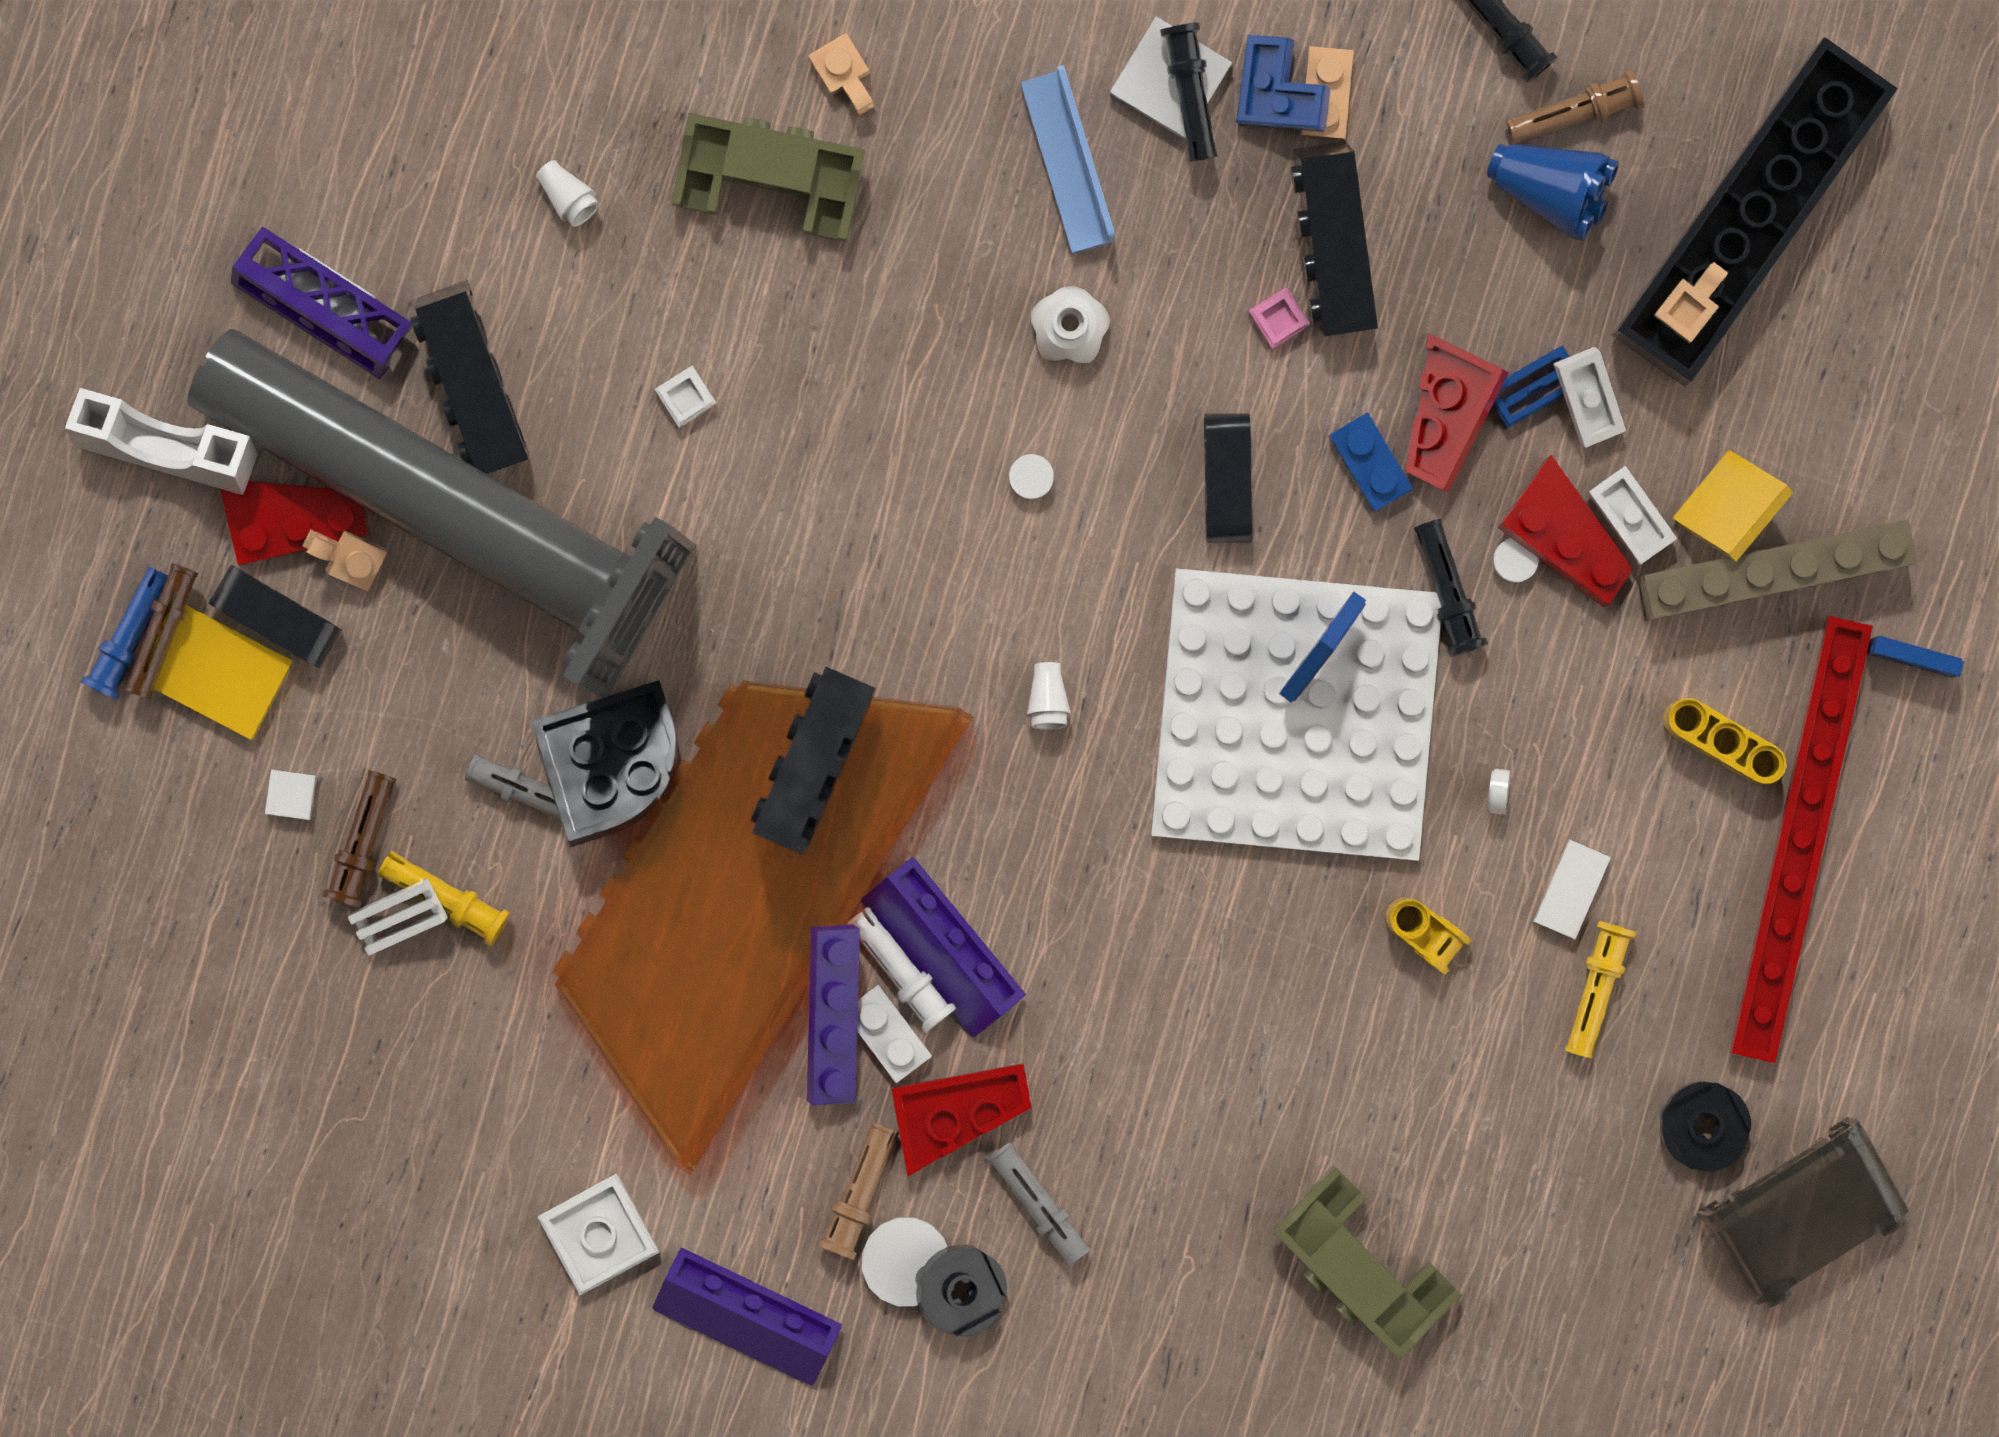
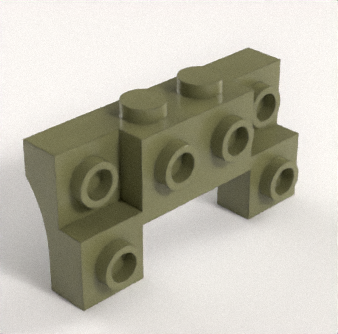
M692 113L688 114L679 168L671 201L673 206L717 215L724 180L809 198L803 232L805 234L848 242L865 149L813 139V131L798 127H788L787 133L769 130L771 123L755 118H744L743 124Z
M1333 1165L1271 1230L1309 1268L1303 1275L1320 1293L1329 1288L1341 1300L1335 1308L1353 1326L1360 1320L1401 1360L1462 1294L1429 1261L1402 1286L1342 1225L1367 1198Z

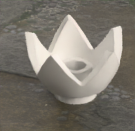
M1076 286L1062 287L1040 300L1031 311V323L1036 331V342L1040 355L1043 359L1051 361L1069 359L1077 363L1092 362L1100 350L1102 337L1109 329L1110 316L1104 306L1086 290ZM1068 315L1075 316L1079 321L1078 328L1071 332L1066 331L1061 325L1062 319Z

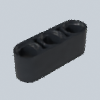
M1250 413L1205 414L1206 543H1251Z
M233 565L229 566L208 602L214 608L317 668L322 666L342 632V629Z

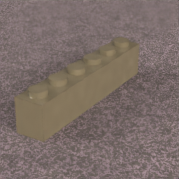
M1908 519L1742 554L1737 562L1727 557L1646 574L1638 577L1646 619L1651 621L1918 564Z

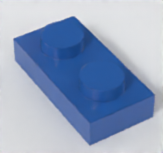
M1368 412L1329 435L1330 440L1373 512L1413 490L1409 480Z

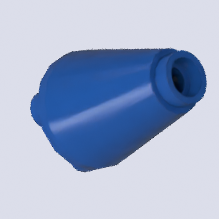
M1499 144L1490 160L1487 177L1495 180L1496 186L1567 237L1585 241L1592 224L1599 226L1605 215L1608 201L1603 200L1602 196L1606 186L1610 187L1619 169V162L1610 159L1608 155L1598 152L1511 144L1508 147Z

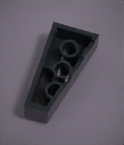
M1346 141L1293 149L1295 166L1291 167L1294 193H1300L1302 211H1297L1300 237L1307 238L1309 255H1303L1306 281H1313L1316 299H1309L1312 325H1320V329L1325 337L1378 329L1355 151Z
M468 280L418 297L415 306L417 315L410 317L418 342L427 341L432 358L426 359V363L434 384L443 383L448 399L442 401V406L450 427L458 425L464 439L463 442L457 443L462 460L489 474L528 460L529 451L508 394L505 395L502 388L504 382L496 358L492 352L489 353L487 347L489 342L482 318L477 310H473L469 299L473 293Z
M825 667L822 675L814 672L804 697L811 700L804 716L796 714L786 737L792 741L786 757L778 755L768 780L774 782L767 799L760 797L750 821L755 823L752 831L753 834L799 854L806 855L877 689L829 667Z

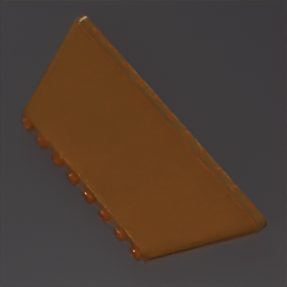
M743 680L739 687L731 683L717 705L723 709L717 722L713 725L707 721L694 742L696 746L700 747L691 763L684 759L674 773L671 783L676 785V788L668 801L662 798L650 812L647 821L653 825L644 839L636 836L627 849L623 859L628 861L629 864L621 877L613 874L603 888L599 897L606 901L597 916L589 912L576 932V935L582 938L573 954L566 950L553 969L552 973L558 976L555 983L556 988L675 1166L691 1175L810 984L811 927L847 924L973 720L974 716L961 708L873 697L807 853L802 855L753 834L752 831L755 823L750 820L760 797L767 799L774 782L768 780L778 755L786 757L792 741L786 737L796 714L804 716L811 700L804 697L807 688Z

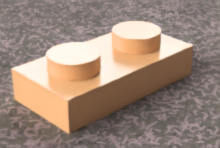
M1309 46L1305 83L1327 85L1331 89L1325 132L1301 130L1300 137L1345 141L1354 50Z

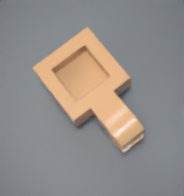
M847 33L808 55L831 96L844 90L859 116L875 107L873 100L860 79L870 74V71Z
M1713 262L1694 287L1682 279L1654 316L1688 343H1691L1719 306L1712 302L1709 297L1728 273Z
M310 530L303 544V547L308 549L307 553L319 559L329 561L325 569L328 575L367 592L387 554L384 547L345 530L339 542Z

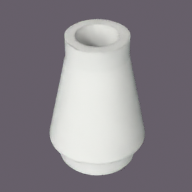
M556 160L546 163L537 172L535 178L544 188L562 222L568 221L573 227L579 226L587 221L598 209L599 202L595 198L596 192L562 168Z
M1056 662L1034 664V677L1027 717L1031 718V727L1040 730L1067 727V717L1071 716V711L1061 676V664Z

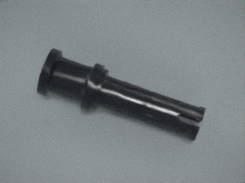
M1465 0L1499 40L1497 44L1499 46L1498 50L1502 54L1508 53L1525 73L1523 79L1526 83L1538 77L1558 58L1554 52L1548 53L1532 34L1533 27L1530 23L1527 24L1525 21L1521 23L1505 6L1502 0Z
M1199 22L1176 25L1160 30L1161 37L1166 38L1171 65L1167 67V72L1171 79L1175 78L1188 144L1189 162L1218 157L1202 73L1206 72L1207 63L1206 60L1201 59L1196 33L1200 30Z
M1436 519L1414 527V531L1417 533L1427 568L1441 608L1437 609V617L1439 621L1444 622L1452 646L1448 652L1450 657L1484 647L1488 645L1487 638L1481 637L1473 613L1477 608L1475 602H1472L1471 598L1466 599L1442 526V519Z

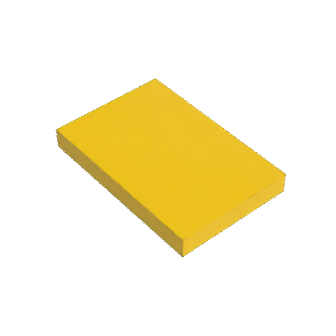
M173 599V601H172V603H171V605H170V607H169V609H168V611H167V613H166V616H165L164 621H163V623H162V627H164L165 624H166V621H167V619H168V615H169V613H170L171 607L173 606V603H174V600H175V599ZM185 605L184 610L188 612L185 621H179L167 657L153 689L242 736L254 740L295 661L206 614ZM158 635L156 642L154 644L153 650L151 652V655L145 668L146 671H148V668L150 666L151 660L153 658V655L155 653L156 647L160 639V635Z

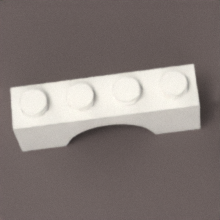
M83 388L79 389L65 426V430L74 447L241 495L244 494L258 455L250 436L208 424L203 428L196 429L171 425L135 410L121 399Z

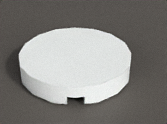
M896 1217L884 1222L869 1235L862 1252V1272L867 1285L883 1301L895 1306H916L918 1303L916 1299L917 1285L915 1278L918 1270L925 1266L926 1262L935 1253L948 1246L944 1236L931 1223L915 1217Z

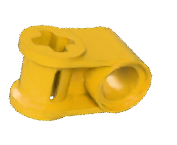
M1403 897L1396 899L1389 905L1386 911L1385 921L1389 930L1414 949V952L1443 975L1448 973L1447 965L1463 945L1469 946L1472 942V939L1444 917H1439L1427 906L1415 899ZM1413 906L1419 915L1418 923L1413 929L1403 931L1397 924V914L1403 907Z

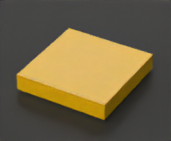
M1728 450L1673 516V519L1680 527L1737 562L1794 492L1782 481Z

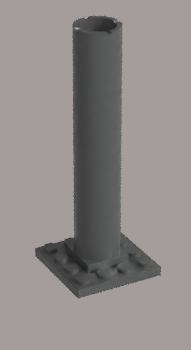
M229 329L220 336L206 354V364L199 366L190 386L188 404L193 409L233 432L250 436L252 443L585 635L581 644L576 641L567 652L562 664L567 667L563 677L603 698L610 695L696 547L695 543L671 525L654 517L651 524L645 522L636 533L632 542V546L636 550L631 557L245 334Z

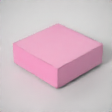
M1287 287L1248 312L1271 349L1276 348L1311 325Z

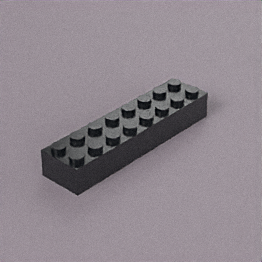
M1824 37L1809 54L1611 336L1685 387L1691 383L1898 88ZM1715 262L1728 273L1709 297L1719 307L1692 342L1688 343L1657 319L1654 314L1682 279L1694 287L1710 264Z

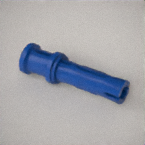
M150 566L147 567V571L111 640H105L104 643L100 644L98 648L101 652L89 676H83L81 680L82 684L116 701L119 697L117 689L129 667H133L137 656L134 652L153 616L154 610L151 609L153 600H159L168 575L156 571V569Z

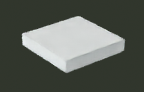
M1156 16L1111 89L1110 95L1186 140L1175 78L1171 79L1167 72V67L1171 65L1166 38L1161 37L1160 34L1161 29L1172 27V25ZM1198 42L1201 59L1206 60L1207 63L1206 72L1202 73L1208 104L1231 67L1232 62Z
M618 1173L538 1216L579 1295L590 1291L660 1252Z

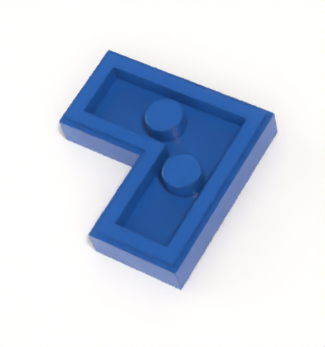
M1247 35L1236 117L1237 124L1241 126L1325 132L1331 88L1327 85L1289 82L1294 48L1293 39Z
M1353 591L1279 692L1282 697L1290 703L1297 700L1335 651L1366 606V599Z

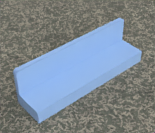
M1064 65L1057 66L1056 72L1020 82L1072 255L1115 242V231Z

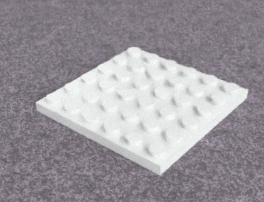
M1176 568L1151 836L1419 861L1441 621L1437 617V609L1441 608L1437 593ZM1355 591L1366 599V606L1335 651L1295 702L1292 701L1290 703L1279 692L1317 642L1339 609Z

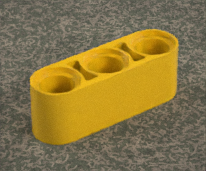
M1686 698L1671 703L1665 709L1663 724L1671 736L1754 784H1771L1778 781L1784 775L1787 767L1786 758L1777 746L1704 703L1692 698ZM1682 706L1690 707L1697 717L1695 727L1688 732L1681 730L1675 723L1676 711ZM1721 729L1729 730L1735 737L1734 749L1728 754L1720 753L1714 746L1715 734ZM1761 751L1768 753L1774 761L1773 771L1766 777L1759 776L1753 769V759Z

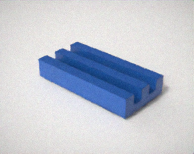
M1562 345L1506 377L1500 391L1559 358L1561 361L1570 356ZM1556 370L1504 400L1501 399L1499 394L1497 395L1493 407L1503 420L1502 423L1506 429L1564 396L1560 387L1512 416L1507 409L1557 380Z
M1883 636L1870 639L1867 652L1871 656L1950 678L1960 677L1964 665L1962 658Z

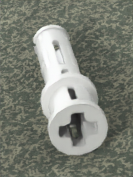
M870 907L865 908L846 924H854L860 928V941L899 989L897 992L899 1001L901 1003L907 1002L923 1022L921 1028L925 1033L957 1009L953 1003L947 1004L931 984L933 980L929 973L926 974L925 971L920 973L916 966L913 965L904 951L878 921Z

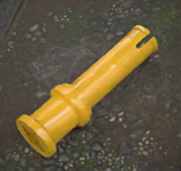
M391 851L385 858L377 874L379 877L394 883L402 889L428 879L443 909L450 916L449 921L452 922V925L456 928L464 926L483 937L485 944L489 947L495 944L511 915V912L506 909L500 912L478 899V893L475 891L466 890L462 892L423 868L409 862L394 851ZM423 893L415 896L422 901L426 900Z
M1598 920L1596 926L1600 931L1592 956H1587L1585 962L1587 963L1586 968L1590 969L1578 1006L1570 1038L1565 1047L1567 1052L1590 1059L1594 1055L1593 1051L1605 1017L1616 977L1621 978V975L1625 973L1626 968L1622 964L1629 941L1635 938L1637 933L1634 930Z

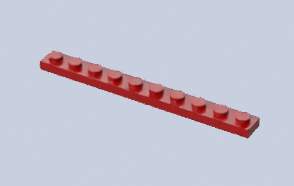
M1827 616L1729 1050L1731 1054L1776 1063L1872 634V625L1833 616Z

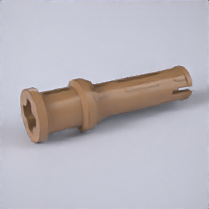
M1632 69L1625 71L1624 77L1602 85H1598L1596 82L1591 83L1589 87L1585 88L1586 93L1513 119H1507L1506 123L1513 144H1522L1593 118L1597 122H1604L1609 119V115L1633 106L1637 110L1644 108L1642 92Z
M872 1122L867 1140L860 1153L842 1201L837 1200V1203L833 1204L831 1210L835 1214L825 1238L819 1239L818 1246L855 1260L857 1253L854 1251L863 1226L870 1223L871 1213L867 1211L899 1132Z

